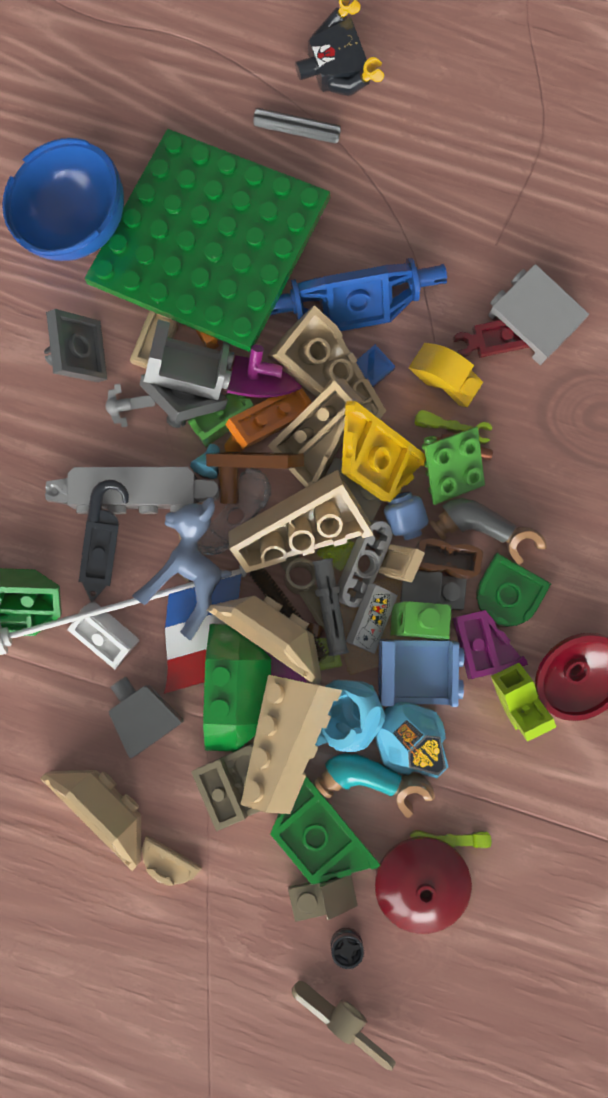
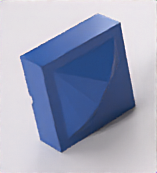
M376 344L359 357L356 362L365 379L369 380L373 388L396 367Z

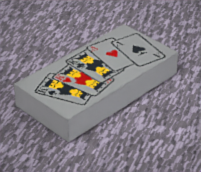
M369 583L346 642L375 654L398 595L376 584Z

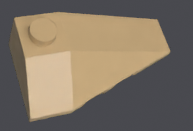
M312 306L282 336L267 357L273 363L282 365L284 372L292 376L301 386L316 397L335 380L343 378L363 399L364 403L362 406L381 419L386 409L369 380L365 379L356 363L357 359L353 352L350 353L343 341V335L338 326L316 306Z

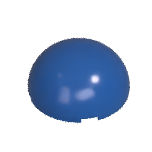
M78 138L53 140L31 151L22 159L25 163L20 167L15 176L9 177L3 194V217L14 239L31 253L48 260L72 261L87 257L98 251L113 236L120 223L124 208L122 180L111 158L99 147Z

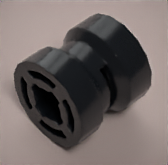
M341 928L332 936L331 954L334 962L339 967L353 969L363 960L364 947L362 939L354 929Z

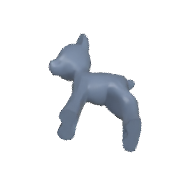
M212 497L206 499L202 504L191 503L183 506L176 512L166 514L165 525L175 529L180 534L181 540L171 553L164 567L132 595L140 603L146 605L175 574L179 573L184 578L193 581L197 603L185 622V626L180 631L189 640L193 639L209 613L207 610L212 605L211 596L221 579L232 575V572L229 570H220L216 564L198 551V541L208 530L215 511L214 499Z

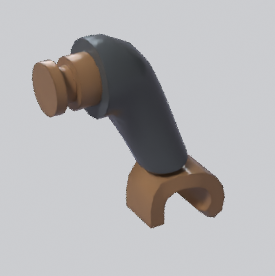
M470 499L450 500L443 505L445 511L439 515L440 520L437 522L432 520L430 522L442 540L447 538L445 534L449 531L453 534L458 529L462 532L473 529L491 536L502 543L506 541L507 549L518 565L524 562L517 552V545L521 540L526 538L533 539L537 549H547L544 537L537 530L529 527H518L515 529V524L488 507Z

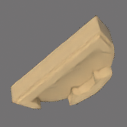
M146 836L142 847L143 862L148 874L157 882L169 886L183 884L192 880L202 869V866L150 836Z

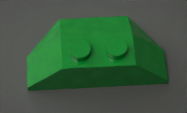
M0 568V624L2 628L8 627L9 632H14L57 620L61 617V596L58 584L35 569ZM41 631L30 633L23 636H35Z
M227 624L209 625L205 659L203 712L205 751L235 752L256 735L268 675H271L270 656L261 647Z

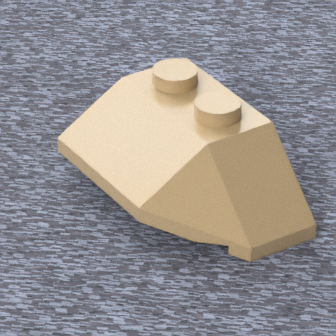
M249 596L210 605L207 610L208 612L311 683L319 685L322 677L314 635L306 630L309 625L306 621L293 613L288 618L279 612L283 606L266 596L264 601L256 596Z
M97 770L50 771L40 778L131 871L141 862V814L137 811L139 806L129 795L125 794L122 796L114 788L116 782L104 771L100 774Z

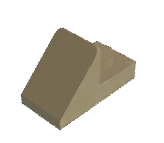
M351 875L331 878L325 882L313 885L308 882L288 887L295 922L324 915L329 920L358 906Z

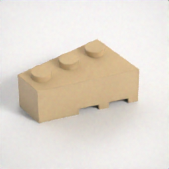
M343 378L335 380L268 445L274 453H304V466L290 468L289 470L305 488L324 478L343 442L345 405L347 401H357L360 405L364 403L363 399Z

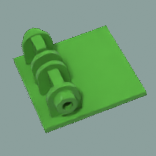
M473 427L437 440L436 436L424 438L422 449L425 450L426 456L424 465L428 468L426 470V476L429 477L430 483L428 492L432 495L434 505L485 485L478 427Z

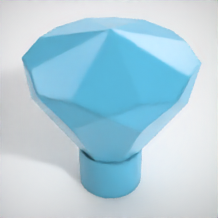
M209 444L206 452L191 462V469L202 477L209 479L217 478L219 473L218 467L206 466V454L220 452V448L215 444Z

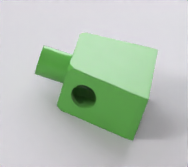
M410 601L394 604L391 611L390 636L449 640L451 605Z

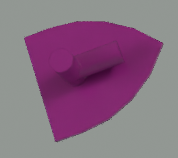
M255 344L251 347L250 358L235 355L227 393L257 398L277 397L301 389L302 386L292 376L282 371V365L263 362L264 348L261 345Z

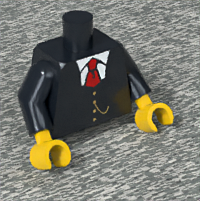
M339 0L341 8L336 7L308 40L309 58L295 62L297 75L300 80L316 76L321 91H330L345 96H351L370 83V79L374 82L383 80L384 72L376 69L382 65V62L376 57L366 59L352 18L347 19L346 16L348 13L356 14L359 12L361 6L357 0H354L349 6L350 0Z

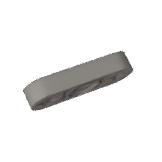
M369 521L372 531L377 530V533L380 534L379 540H376L373 535L362 538V536L357 537L337 586H340L341 592L338 593V598L341 604L354 608L359 607L368 584L374 583L392 540V530L386 522ZM370 546V548L375 549V552L366 550L365 547ZM363 555H367L370 559V566L365 572H361L358 568V561ZM353 575L362 577V582L354 579ZM349 587L356 591L355 597H351L347 593Z

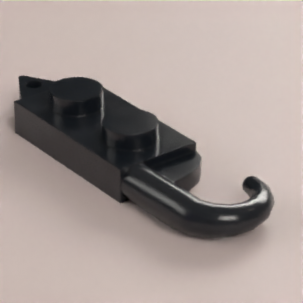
M116 480L99 482L93 488L90 495L78 582L83 583L91 602L98 597L106 586L111 584L119 529V520L115 514L102 509L104 493L110 489L117 490L122 495L123 503L129 502V494L126 487Z

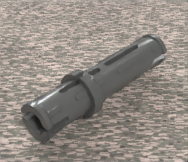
M332 558L312 562L318 590H315V594L320 599L329 651L328 656L349 653L338 593L341 591L340 586H336Z

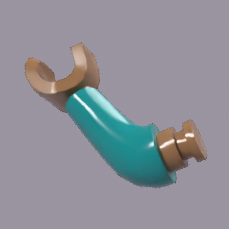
M345 752L333 756L325 763L326 770L322 773L323 778L318 777L314 780L315 786L326 798H331L334 795L333 790L338 791L342 787L348 790L352 786L357 785L372 788L389 796L395 794L397 805L407 818L413 814L412 804L405 798L407 795L418 793L423 796L425 801L435 799L434 789L423 775L413 772L410 775L405 774L401 776L384 765L356 753Z

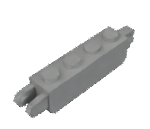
M74 467L68 473V478L46 481L45 497L48 502L67 504L71 508L76 509L78 514H88L91 492L99 482L104 480H116L122 483L129 494V502L125 504L122 501V495L117 490L110 489L104 493L102 509H108L113 514H126L127 509H139L141 514H157L158 509H170V512H176L185 505L204 502L210 497L216 502L220 496L217 482L215 483L214 480H197L195 474L188 467Z

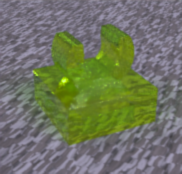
M348 539L346 540L347 543L334 547V544L321 547L316 552V555L323 560L332 558L333 567L342 572L355 543Z

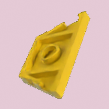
M347 401L345 405L342 474L381 501L391 502L400 493L401 488L408 485L415 478L413 473L420 466H425L426 456L357 401Z

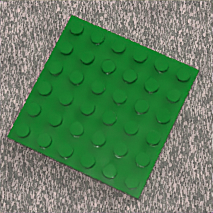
M167 128L123 208V214L116 231L108 242L101 247L84 279L90 286L251 352L252 345H255L330 200V191Z

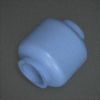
M410 491L398 494L384 508V515L388 525L391 527L392 534L403 536L404 540H410L422 535L421 529L429 522L421 497L412 495Z

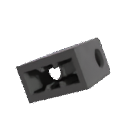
M124 677L110 687L121 703L109 710V715L130 759L184 722L183 718L150 685H145L136 691L128 678Z

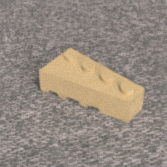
M338 470L228 532L229 549L246 573L285 562L288 557L303 553V556L315 553V549L332 544H334V547L347 543L346 540L358 536L365 538L374 535L368 517Z

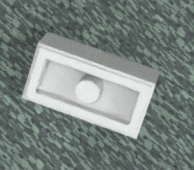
M93 601L84 606L79 613L97 609L101 606ZM108 612L73 621L67 629L113 669H116L139 642V639Z

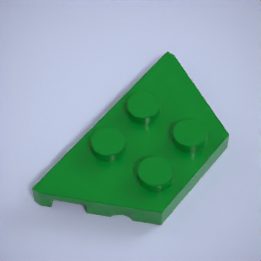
M306 775L291 813H278L270 832L273 839L312 885L335 877L349 876L352 873L370 868L371 870L377 869L380 866L378 860Z

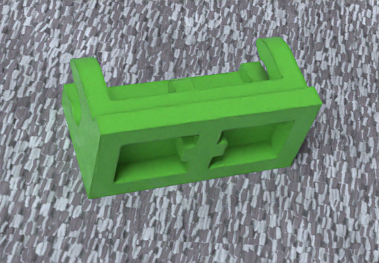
M228 393L225 395L228 401L224 410L191 418L188 420V424L203 445L208 447L209 444H212L229 432L225 425L229 418L254 406L249 398Z

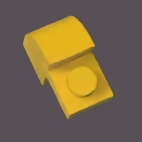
M424 342L408 367L427 386L442 388L459 406L467 408L483 384V381L472 371L474 365L457 352L437 344Z

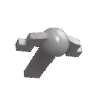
M114 384L115 389L108 390V400L105 407L115 424L121 423L122 427H127L126 417L120 418L119 412L155 406V401L149 395L117 400L116 394L122 393L121 385Z

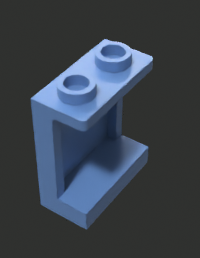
M380 639L378 698L382 706H394V704L399 702H409L413 704H439L458 707L459 699H463L464 683L463 680H459V667L464 666V649L459 648V642L454 640Z

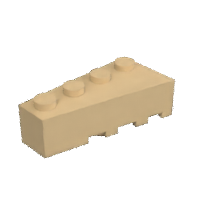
M268 675L241 805L265 813H291L306 777L304 773L306 765L310 758L314 759L318 746L315 745L322 728H327L331 718L328 713L333 701H338L342 690Z

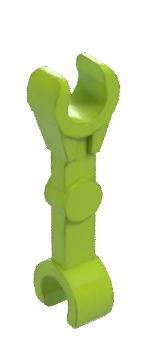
M420 410L416 414L414 424L418 427L437 429L440 427L455 433L473 428V426L460 424V422L455 420H443L442 417L424 410ZM481 422L475 426L478 427V430H492V425L486 422ZM479 436L480 444H486L490 441L488 438Z
M415 830L410 833V837H431L442 840L453 848L455 846L489 848L492 845L491 835L483 831L462 835L450 833L447 835H434L421 830Z

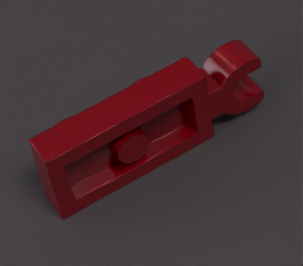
M502 320L474 325L472 329L473 335L467 332H459L453 338L454 342L464 341L467 344L466 349H460L457 352L464 358L469 356L474 350H477L479 358L530 348Z

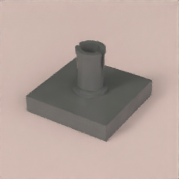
M58 309L46 312L50 346L45 349L44 354H51L44 357L47 363L53 367V374L98 383L107 380L100 320Z
M145 374L141 375L139 385L168 414L166 421L170 426L176 428L184 427L187 419L221 411L226 408L228 399L221 392L219 399L214 400L144 382Z

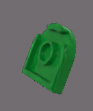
M495 553L477 586V604L480 611L486 610L496 625L504 627L517 626L528 621L535 614L551 583L501 554Z

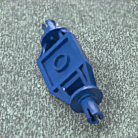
M407 258L405 264L381 265L379 267L316 277L297 283L296 279H292L290 293L281 294L271 315L293 311L297 316V320H299L309 310L304 308L303 302L320 301L322 313L337 325L340 331L389 323L412 301H419L422 287L447 284L446 267L444 264H440L438 266L418 269L413 258ZM408 283V289L392 299V287Z

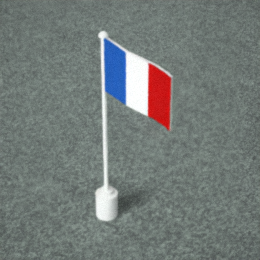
M241 565L239 566L240 569L231 571L232 575L230 577L220 580L211 596L212 605L239 599L241 575L243 578L247 574ZM194 582L158 591L150 599L169 595L165 622L168 671L163 694L205 682V659L209 625L226 624L209 612L192 640L187 639L180 633L197 603ZM132 598L14 632H9L8 627L2 628L0 624V655L8 653V646L12 645V638L140 602Z

